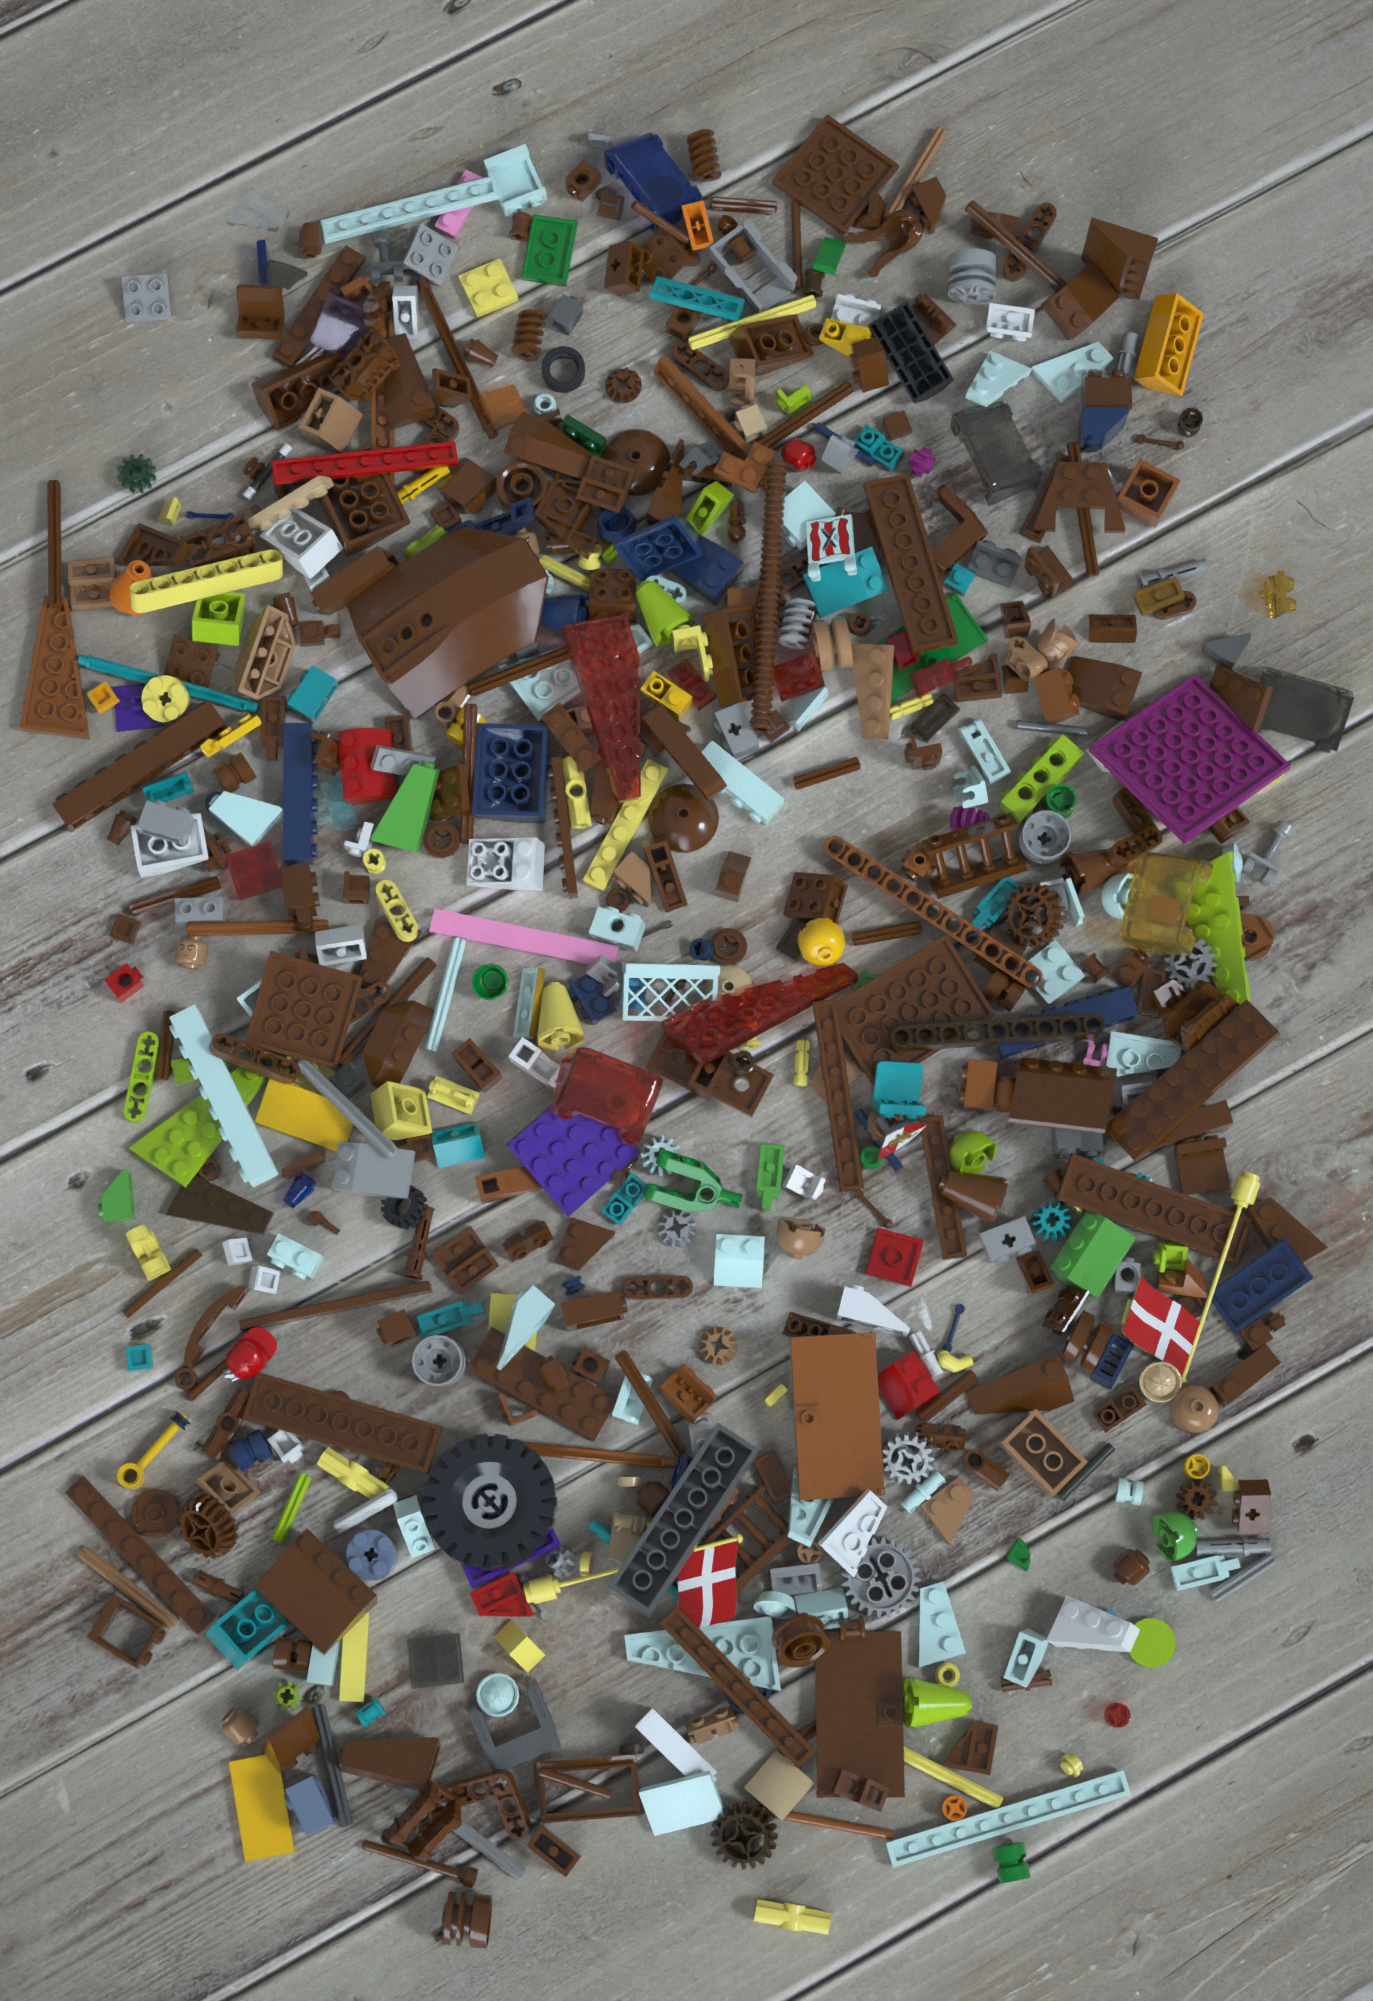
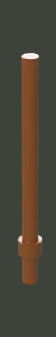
M757 1805L756 1810L760 1811L765 1806ZM765 1807V1817L771 1814L773 1816L772 1821H774V1818L778 1819ZM790 1811L783 1819L892 1840L894 1831Z

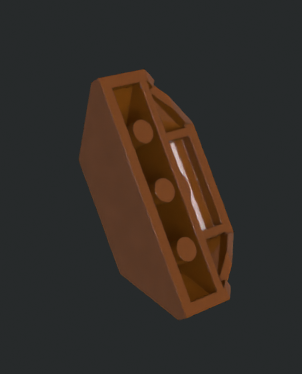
M412 1000L382 1010L362 1051L372 1086L379 1088L387 1081L400 1084L434 1013L433 1009Z

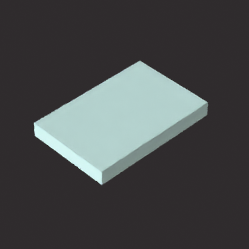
M711 1771L639 1788V1795L654 1836L718 1820V1815H721L723 1818L726 1816Z

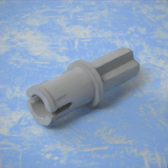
M1125 332L1122 348L1118 351L1119 362L1117 369L1124 370L1130 376L1132 361L1136 358L1134 352L1138 334Z

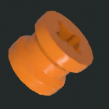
M950 1795L943 1800L941 1811L947 1819L958 1821L965 1816L967 1805L963 1798L957 1795Z

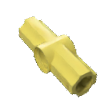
M571 756L561 759L571 828L584 829L592 826L584 773ZM575 788H579L583 791V793L578 797H574L570 794V792Z
M330 1447L323 1452L317 1463L322 1469L337 1477L338 1481L353 1491L360 1492L369 1499H373L390 1488L386 1483L369 1474L367 1469L353 1460L349 1461Z
M757 1899L754 1921L778 1925L779 1928L802 1932V1930L828 1935L832 1913L818 1909H809L804 1905L789 1902L782 1904Z

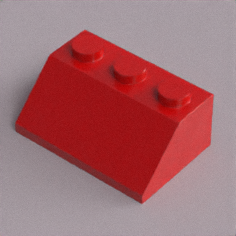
M354 728L338 731L344 800L355 806L394 798L397 794L396 775L376 771L370 767L376 745L393 748L391 730L382 728Z

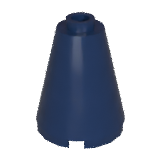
M571 593L545 596L540 625L571 638L582 639L583 637L580 634L581 632H586L590 617L589 606H586V600H589L588 594Z

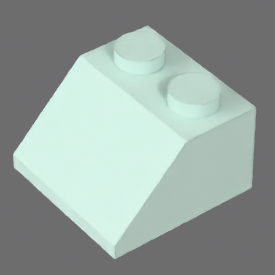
M716 1234L714 1286L762 1288L765 1237Z

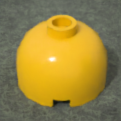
M817 918L809 921L802 932L800 930L797 939L801 955L808 963L815 966L826 967L832 965L841 958L845 951L846 942L842 927L839 924L833 923L828 918Z

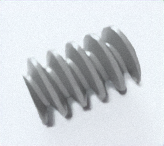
M791 598L785 603L787 609L783 612L785 617L782 619L783 626L780 628L781 635L778 637V642L784 647L801 650L805 649V647L800 643L808 642V638L802 636V634L810 633V630L804 627V625L812 623L806 616H813L814 614L808 607H815V603L803 598Z

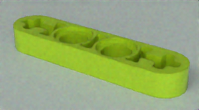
M150 1031L142 1033L138 1038L124 1106L125 1118L133 1124L143 1122L147 1116L157 1066L160 1039L155 1033ZM149 1037L155 1042V1045H150L149 1053L153 1054V1057L140 1055L141 1052L146 1054L147 1046L143 1042L148 1041ZM142 1060L150 1061L151 1068L149 1071H139L138 1065ZM144 1083L146 1085V1092L143 1095L134 1094V1086L136 1084ZM132 1098L139 1101L144 1100L143 1104L141 1102L138 1103V1110L141 1111V1115H136V1118H133V1115L129 1113L130 1110L135 1109L136 1105L135 1101H131Z

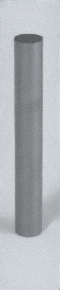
M1017 720L1016 729L1087 736V727Z

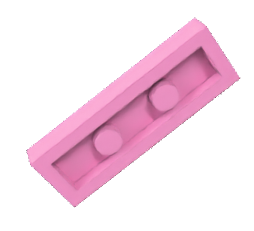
M465 169L458 184L482 179L483 177ZM473 206L441 214L434 226L435 230L456 239Z

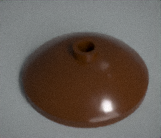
M630 429L617 434L608 442L602 455L603 459L637 470L628 493L631 496L646 495L655 491L657 487H660L664 471H670L668 465L671 458L666 444L656 434L643 429ZM634 454L640 455V458L633 459L632 456Z
M677 784L664 789L655 797L650 806L648 821L653 837L663 834L667 839L670 851L690 853L703 848L712 840L718 828L719 814L713 798L708 801L695 785ZM686 811L688 815L682 818L679 816V813Z

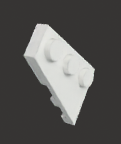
M867 1488L818 1543L852 1577H855L858 1569L856 1568L861 1557H864L868 1542L872 1534H875L887 1506Z

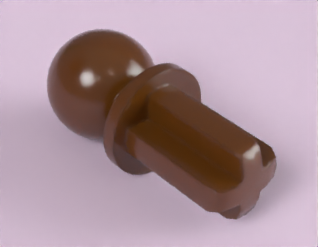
M734 500L730 503V518L728 519V523L732 525L728 530V537L735 543L743 541L746 537V530L742 526L746 523L744 503L740 500Z

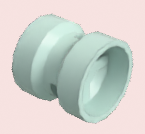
M1118 1478L1115 1502L1123 1503L1124 1501H1129L1132 1505L1140 1506L1143 1494V1481L1128 1482L1125 1478Z

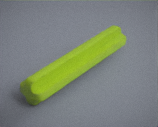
M304 1473L298 1474L272 1535V1539L279 1543H284L311 1482L309 1475Z

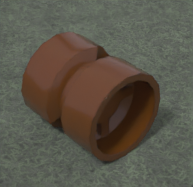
M241 752L230 759V764L223 762L213 769L222 786L229 793L238 790L241 782L247 784L257 778Z
M999 968L982 993L992 1001L997 999L999 1006L1010 1012L1027 986L1016 979L1011 981L1010 975Z
M278 1637L274 1650L273 1668L288 1670L292 1667L296 1672L308 1673L313 1644L307 1640H298L294 1643L292 1638ZM294 1652L298 1653L297 1658H293Z

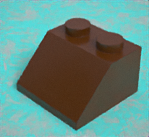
M1089 369L1088 373H1082L1080 400L1084 407H1129V410H1132L1131 377L1124 370L1119 369L1111 370V373H1102V370Z

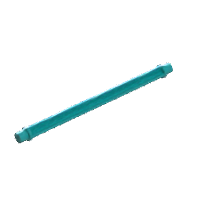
M80 654L78 658V664L86 666L88 669L113 674L147 684L152 678L163 676L92 655ZM181 681L191 697L205 701L210 700L212 703L244 712L257 713L259 703L252 702L251 699Z

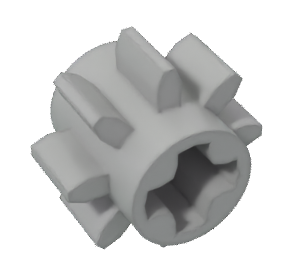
M561 1547L558 1550H552L545 1560V1564L549 1566L546 1572L560 1580L563 1577L570 1576L576 1564L571 1560L574 1554Z

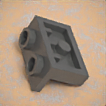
M978 540L967 569L975 573L976 576L1010 588L1021 556L1013 549L1005 548L1004 550L996 547V544L991 541Z

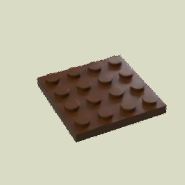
M827 114L773 179L772 185L794 201H798L801 206L845 236L856 220L868 208L870 195L881 192L898 171L899 164Z
M270 950L244 1042L337 1069L363 976Z

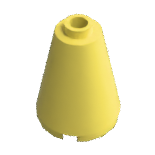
M559 982L548 983L542 990L537 1042L538 1046L544 1050L559 1051L558 1046H566V1049H571L584 1042V1032L566 986L561 985Z

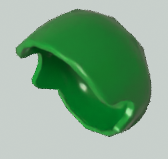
M489 963L475 971L471 984L473 991L479 998L494 1000L506 992L509 979L507 972L500 965Z

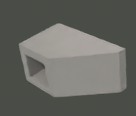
M840 434L839 437L832 435L821 460L840 473H845L859 451L854 447L856 442L845 435Z

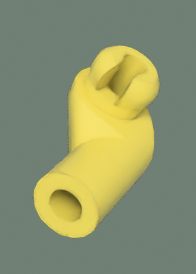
M943 1350L937 1355L939 1365L953 1373L974 1365L970 1354L957 1359L950 1355L948 1351Z

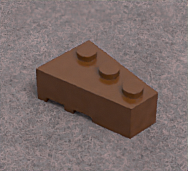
M1271 1197L1250 1207L1245 1212L1248 1218L1252 1219L1251 1223L1267 1250L1286 1238L1304 1263L1328 1248Z

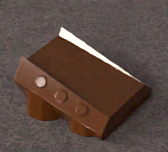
M464 457L436 489L445 500L451 501L452 505L462 512L475 515L483 509V502L497 491V478L472 460Z

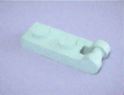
M980 718L973 720L972 724L968 726L963 725L958 728L960 736L967 744L989 784L1011 773ZM978 732L980 736L973 739L971 734Z

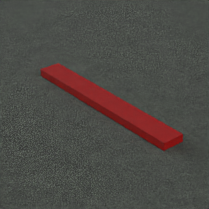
M451 441L271 460L274 485L309 482L317 476L337 479L458 466L459 462L456 443Z

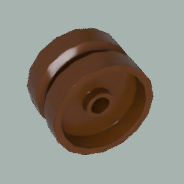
M1083 1310L1066 1338V1345L1060 1358L1073 1363L1078 1358L1080 1352H1083L1079 1363L1080 1368L1092 1373L1106 1347L1114 1324L1102 1320L1093 1332L1091 1329L1095 1322V1316Z

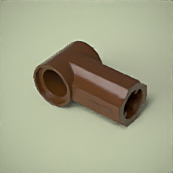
M978 1449L966 1451L961 1458V1463L965 1470L972 1472L995 1491L1002 1487L1010 1475ZM971 1454H976L979 1457L980 1462L976 1468L971 1467L968 1463V1457Z

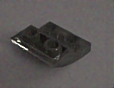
M460 1633L407 1639L412 1689L465 1683Z

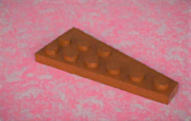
M44 595L20 729L21 731L90 740L69 601L67 598L62 597V606L60 608H50L48 595Z

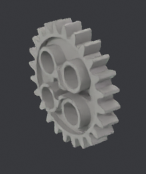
M882 1537L880 1544H877L876 1539L872 1538L871 1545H867V1551L864 1557H861L856 1569L861 1565L869 1566L871 1569V1576L869 1578H861L858 1575V1570L855 1577H852L848 1572L841 1574L842 1577L848 1578V1581L842 1584L843 1587H849L850 1589L845 1596L853 1595L854 1598L850 1604L853 1605L859 1602V1612L865 1607L868 1608L867 1616H870L873 1610L876 1611L877 1618H880L882 1611H885L887 1617H890L892 1609L897 1614H900L899 1606L902 1605L907 1609L908 1604L906 1600H915L911 1592H919L920 1590L914 1586V1583L921 1582L920 1578L915 1577V1573L921 1570L912 1566L917 1562V1559L909 1560L908 1557L912 1551L909 1550L904 1553L902 1551L903 1543L898 1548L894 1547L895 1539H892L890 1544H886L885 1537ZM883 1554L892 1556L893 1565L891 1567L885 1568L880 1564V1557ZM871 1557L875 1559L882 1574L886 1573L888 1576L885 1582L892 1593L891 1598L887 1596L882 1582L875 1581V1577L878 1575L870 1561ZM899 1576L904 1580L903 1589H893L891 1586L893 1577ZM873 1587H878L882 1591L881 1600H871L869 1590Z

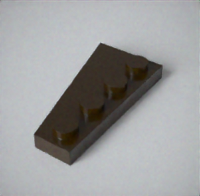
M195 1175L186 1188L182 1185L180 1186L166 1215L264 1235L274 1213Z

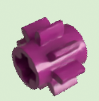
M922 447L920 451L916 449L913 451L908 461V465L912 467V474L919 477L923 473L929 475L936 461L935 458L931 457L932 450Z

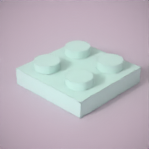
M1056 939L1028 960V962L1043 972V983L1033 989L1047 1006L1051 1005L1085 978V974ZM1035 970L1027 973L1026 980L1028 983L1033 984L1038 981L1039 975Z

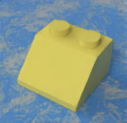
M387 1081L370 1094L375 1126L388 1139L401 1140L432 1132L425 1090Z

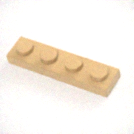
M317 476L247 519L249 527L260 529L261 531L270 529L275 521L288 518L293 510L304 508L311 499L327 494V490L334 486L331 478Z

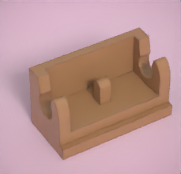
M730 358L729 395L742 396L741 399H731L733 405H754L756 359Z

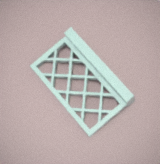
M622 962V1020L716 1022L718 975H720L719 965ZM629 978H639L644 984L635 994L629 989ZM643 978L651 979L648 982H646ZM656 978H662L668 985L659 994L650 986ZM666 978L674 980L670 983ZM679 979H685L691 985L682 995L673 987ZM690 979L698 980L695 983H693ZM703 979H712V988L704 995L696 986ZM646 988L655 995V998L647 1006L638 998ZM671 988L679 998L669 1007L661 997ZM695 989L702 999L692 1007L684 997ZM628 992L632 995V997L629 1000ZM635 999L644 1009L637 1015H628V1005ZM657 1000L667 1008L660 1016H655L649 1010ZM681 1000L690 1008L684 1016H678L672 1010ZM704 1001L711 1007V1017H701L696 1011ZM645 1012H647L650 1016H642V1015H643ZM692 1013H694L697 1017H689V1016H690Z

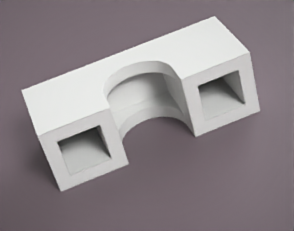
M523 1037L509 1055L511 1063L559 1096L577 1081L582 1083L579 1075L563 1064L559 1065L552 1061L541 1049Z

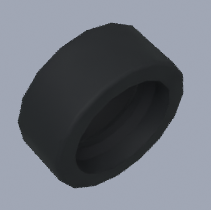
M559 346L546 353L542 360V376L550 389L560 393L574 391L582 384L585 378V363L577 350L567 346ZM560 358L571 359L577 366V373L570 380L558 381L551 376V364Z

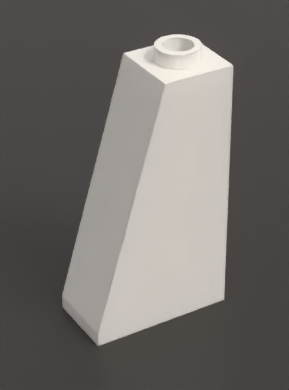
M653 1708L635 1726L685 1776L711 1771L714 1782L717 1780L714 1776L717 1771Z

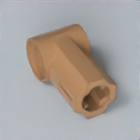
M462 686L436 705L435 722L439 727L447 729L451 723H455L456 715L473 696L468 686ZM443 711H447L451 714V716L447 719H443L439 716V714Z

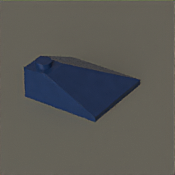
M677 515L612 542L613 547L640 582L645 581L650 576H657L704 556L699 534L689 521Z

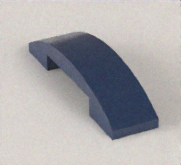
M528 497L510 504V511L476 524L468 520L450 527V531L453 533L463 527L511 536L522 530L534 519L533 499Z

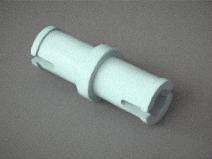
M934 1470L925 1481L914 1486L916 1489L900 1502L901 1506L911 1514L925 1499L928 1501L931 1498L930 1495L945 1483L946 1480L937 1470Z

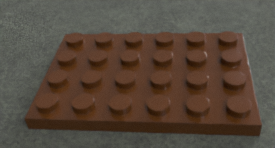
M947 934L837 1001L842 1038L873 1088L878 1061L920 1063L941 1050L897 1051L893 1049L890 1044V1037L893 1029L903 1025L982 1021L996 1016ZM952 1031L943 1032V1037L946 1040L951 1041L956 1038ZM927 1032L919 1034V1039L923 1042H929L932 1039L931 1035ZM900 1033L895 1036V1040L900 1044L908 1041L907 1036Z

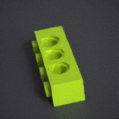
M1064 734L1059 739L1055 737L1046 747L1048 751L1043 756L1039 754L1031 763L1033 767L1028 773L1023 771L1015 780L1017 785L1012 790L1007 788L1000 796L1002 801L999 808L1006 814L1011 812L1019 825L1044 801L1049 789L1059 784L1083 758L1084 752ZM1058 758L1061 761V765L1054 766L1050 763L1049 759ZM1041 774L1046 778V781L1039 783L1035 781L1034 776ZM1026 791L1030 794V798L1027 800L1021 799L1018 793Z

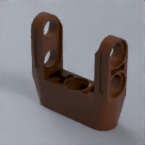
M942 484L935 490L936 494L940 499V503L961 525L932 550L940 577L949 572L956 563H959L976 547L978 540L983 541L989 533L976 514L945 484Z

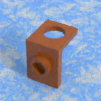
M498 1394L502 1405L498 1406L503 1419L508 1418L512 1426L539 1415L537 1409L514 1419L504 1394Z

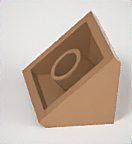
M228 1457L195 1481L207 1495L210 1494L213 1499L218 1498L220 1504L225 1503V1508L227 1511H231L230 1515L232 1518H235L260 1494V1491Z

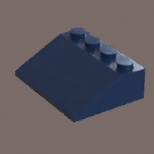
M477 724L472 804L473 816L519 823L545 824L550 731L547 725Z

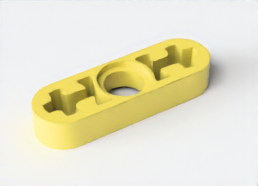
M390 880L380 881L376 885L375 895L397 937L404 942L413 941L418 934L417 922L395 883ZM382 889L390 891V901L387 894L382 893ZM394 906H399L403 909V913L393 915L390 909ZM405 920V925L408 929H411V933H408L406 930L403 931L402 921Z

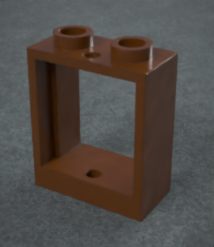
M618 1290L561 1303L568 1332L623 1320V1313L628 1312L625 1296H619Z
M113 1594L87 1638L135 1668L141 1669L142 1665L146 1667L152 1659L153 1653L151 1651L156 1644L160 1645L167 1634L164 1630L167 1626L120 1596ZM121 1607L126 1608L156 1627L137 1659L103 1638Z

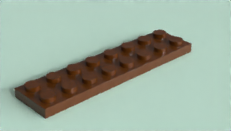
M909 473L864 482L863 488L912 654L957 645L958 637Z
M1246 999L1107 1124L1106 1132L1137 1163L1280 1035L1279 1031Z
M1074 1153L1069 1157L1056 1196V1200L1100 1214L1108 1219L1165 1240L1188 1246L1190 1249L1217 1259L1221 1258L1235 1216V1212ZM1243 1215L1239 1216L1225 1262L1238 1265L1252 1222L1251 1218Z
M260 1372L256 1375L242 1417L246 1421L425 1474L429 1473L443 1429L442 1426Z

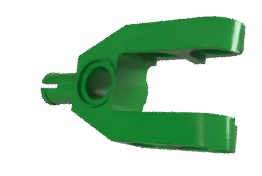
M660 1150L655 1163L663 1169L697 1179L694 1191L684 1194L670 1189V1186L665 1185L663 1187L653 1183H647L643 1191V1195L647 1199L685 1212L714 1209L718 1202L738 1209L740 1206L738 1203L742 1202L743 1197L741 1193L724 1189L721 1179L703 1161L668 1150ZM703 1188L712 1189L709 1193L701 1192Z

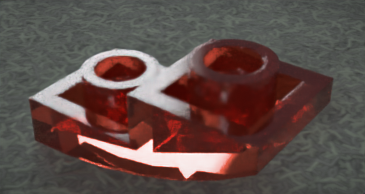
M686 658L668 672V675L675 684L692 696V704L698 711L717 698L716 693L701 678L700 673Z

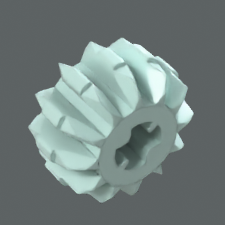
M664 1135L660 1136L659 1143L652 1137L651 1143L653 1146L645 1143L644 1149L648 1152L641 1153V1158L648 1159L643 1162V1166L648 1167L652 1165L649 1170L650 1174L659 1169V1177L663 1176L664 1169L655 1163L657 1159L655 1155H658L660 1150L672 1152L680 1150L679 1145L671 1147L674 1142L672 1138L667 1143H664ZM666 1170L669 1175L672 1174V1171Z

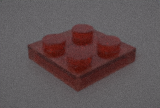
M270 841L225 855L240 901L283 887L282 876Z

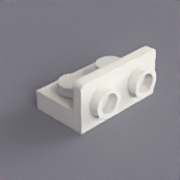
M837 294L831 319L869 327L868 324L879 318L881 305L869 299H856L850 294Z

